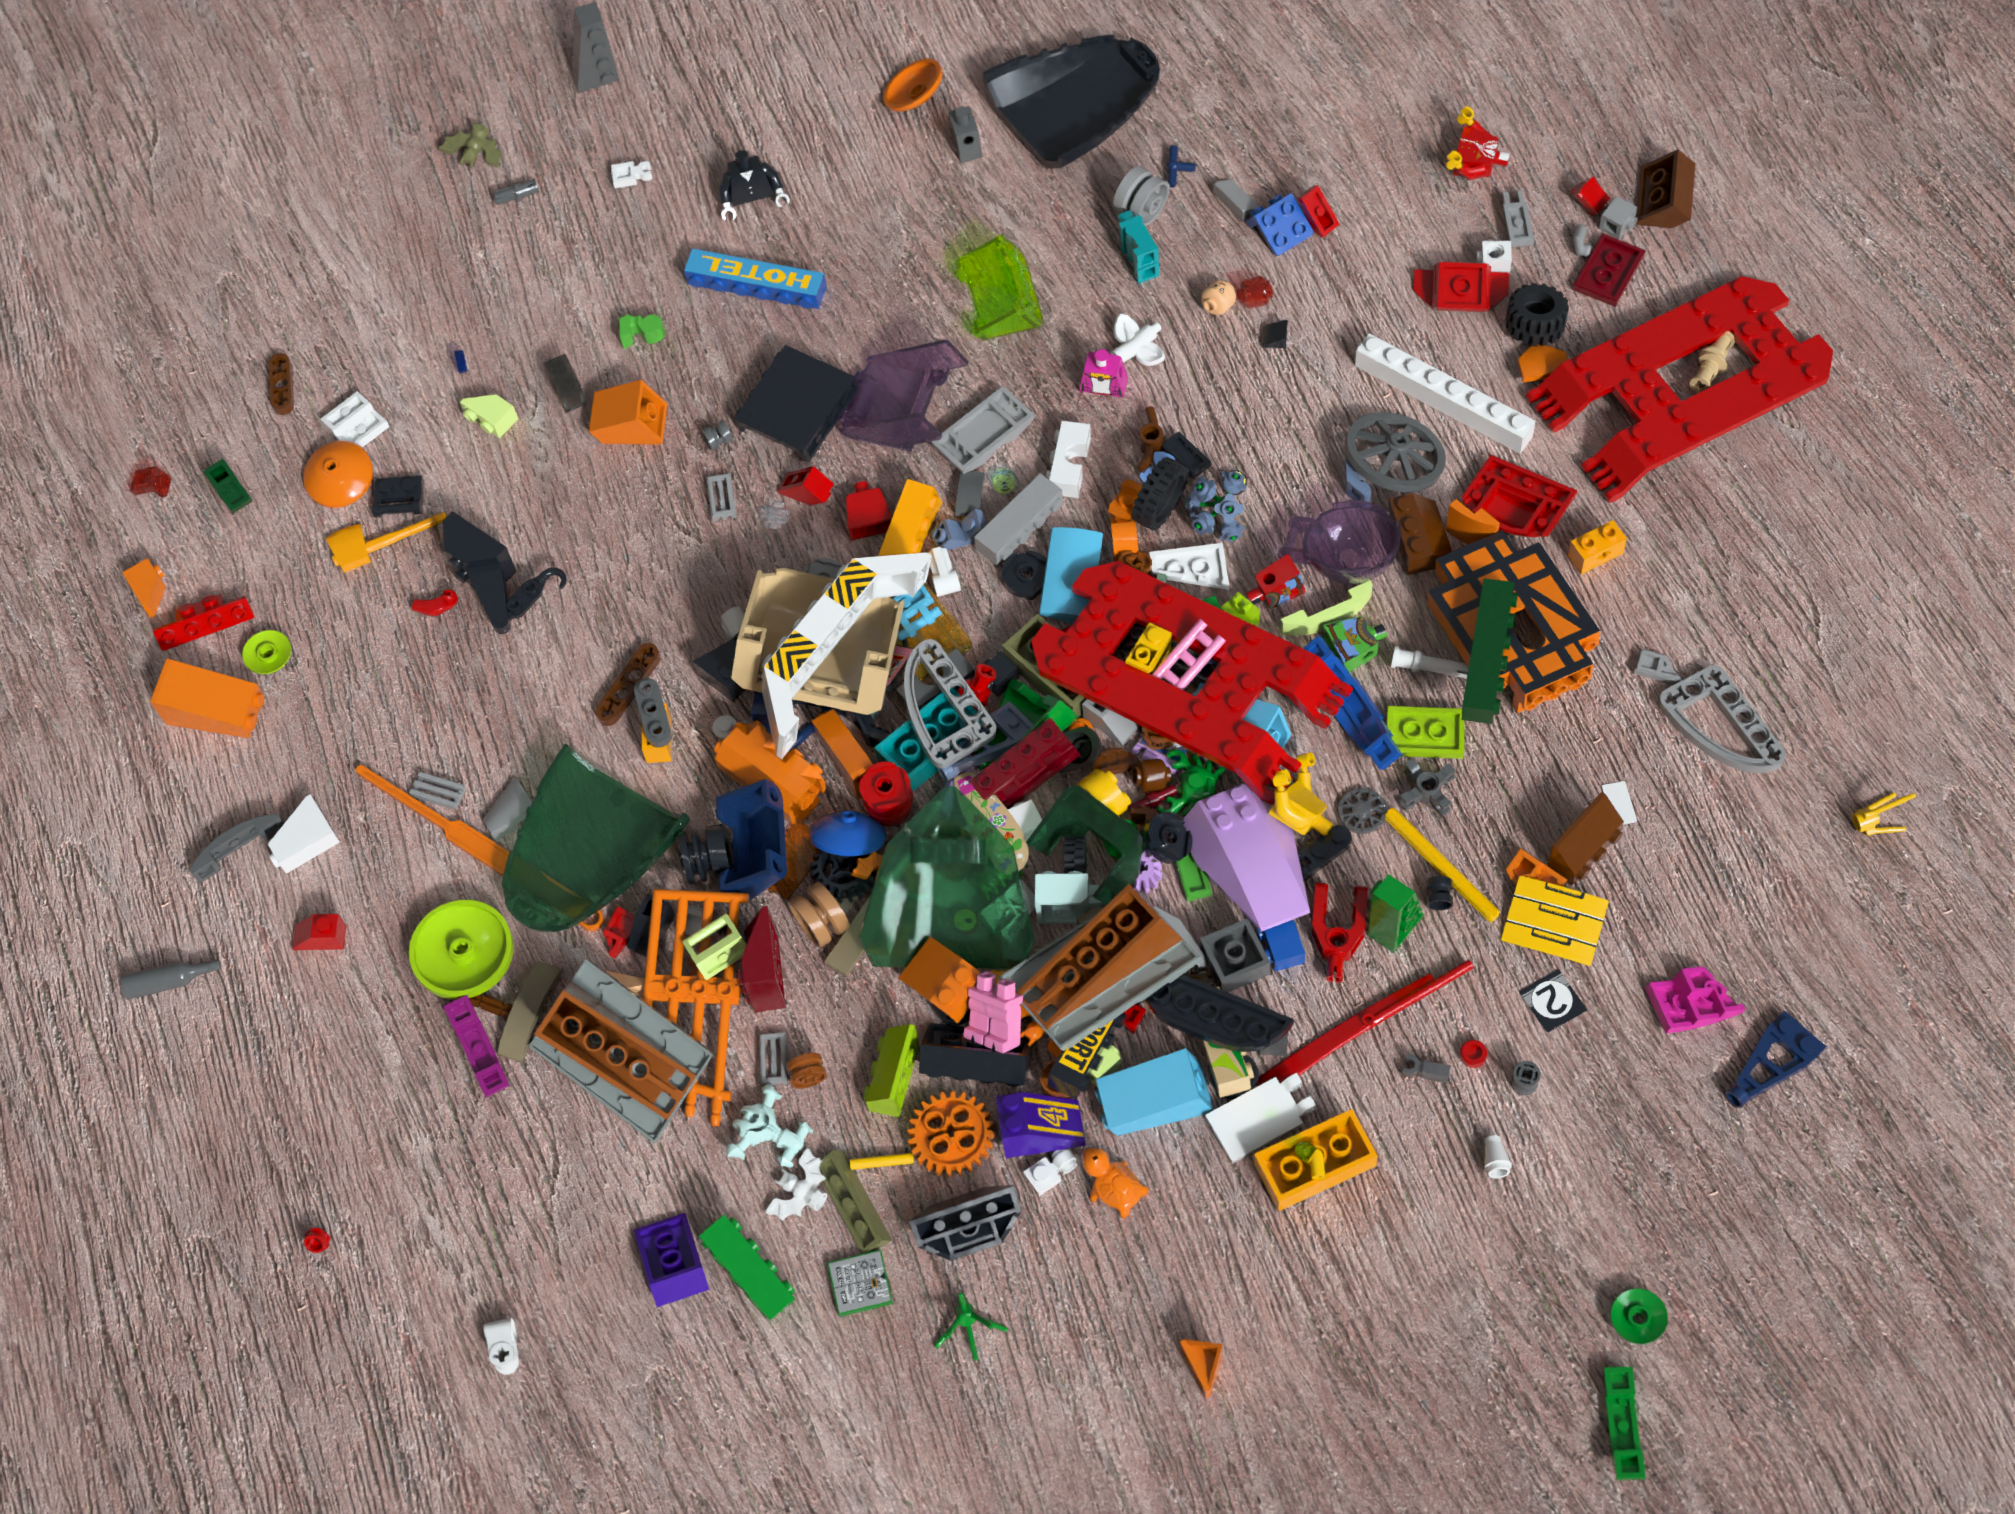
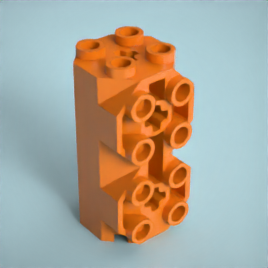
M757 720L752 724L736 723L731 733L724 740H720L714 748L717 768L742 787L764 779L777 785L783 797L784 818L791 824L796 823L795 819H798L800 822L805 820L820 802V799L817 798L819 791L824 794L826 790V782L820 776L823 773L822 769L814 762L810 764L805 761L803 755L795 748L787 752L782 759L777 757L772 735Z

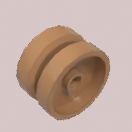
M817 881L806 889L808 900L798 894L788 901L787 904L805 934L821 949L831 941L829 929L833 933L840 935L850 928V923L835 898L822 883Z

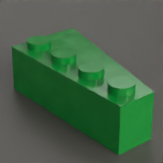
M1388 874L1383 881L1378 880L1371 890L1373 895L1370 900L1371 909L1368 913L1370 919L1367 924L1369 925L1368 936L1394 953L1423 918L1424 913L1422 908L1419 907L1420 902H1418L1415 891Z
M724 1214L699 1235V1243L704 1249L708 1247L711 1250L709 1252L720 1267L727 1269V1274L740 1289L743 1288L746 1292V1297L770 1323L795 1301L796 1298L793 1294L796 1291L786 1279L783 1282L779 1280L775 1275L778 1270L768 1258L763 1261L757 1254L760 1251L757 1244L750 1237L746 1240L740 1233L742 1230L740 1224L733 1217L728 1219Z

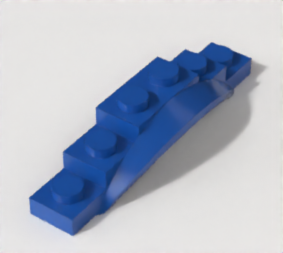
M1320 636L1315 637L1303 649L1319 656L1341 681L1349 684L1353 689L1348 697H1343L1331 689L1330 692L1341 697L1344 701L1342 707L1338 708L1339 711L1335 717L1362 751L1371 756L1377 767L1381 770L1386 769L1402 755V752L1391 738L1393 735L1382 720L1384 718L1359 680L1352 677L1344 663L1333 654L1324 639Z

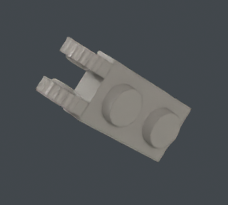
M1516 190L1515 199L1517 203H1510L1508 191L1502 192V210L1511 247L1533 245L1534 236L1527 201L1525 202L1523 191Z

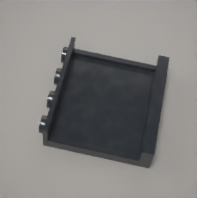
M784 345L781 351L775 355L774 361L768 370L762 374L761 380L755 389L751 390L744 405L736 412L734 421L741 432L749 429L796 451L801 460L810 463L860 387L853 375Z

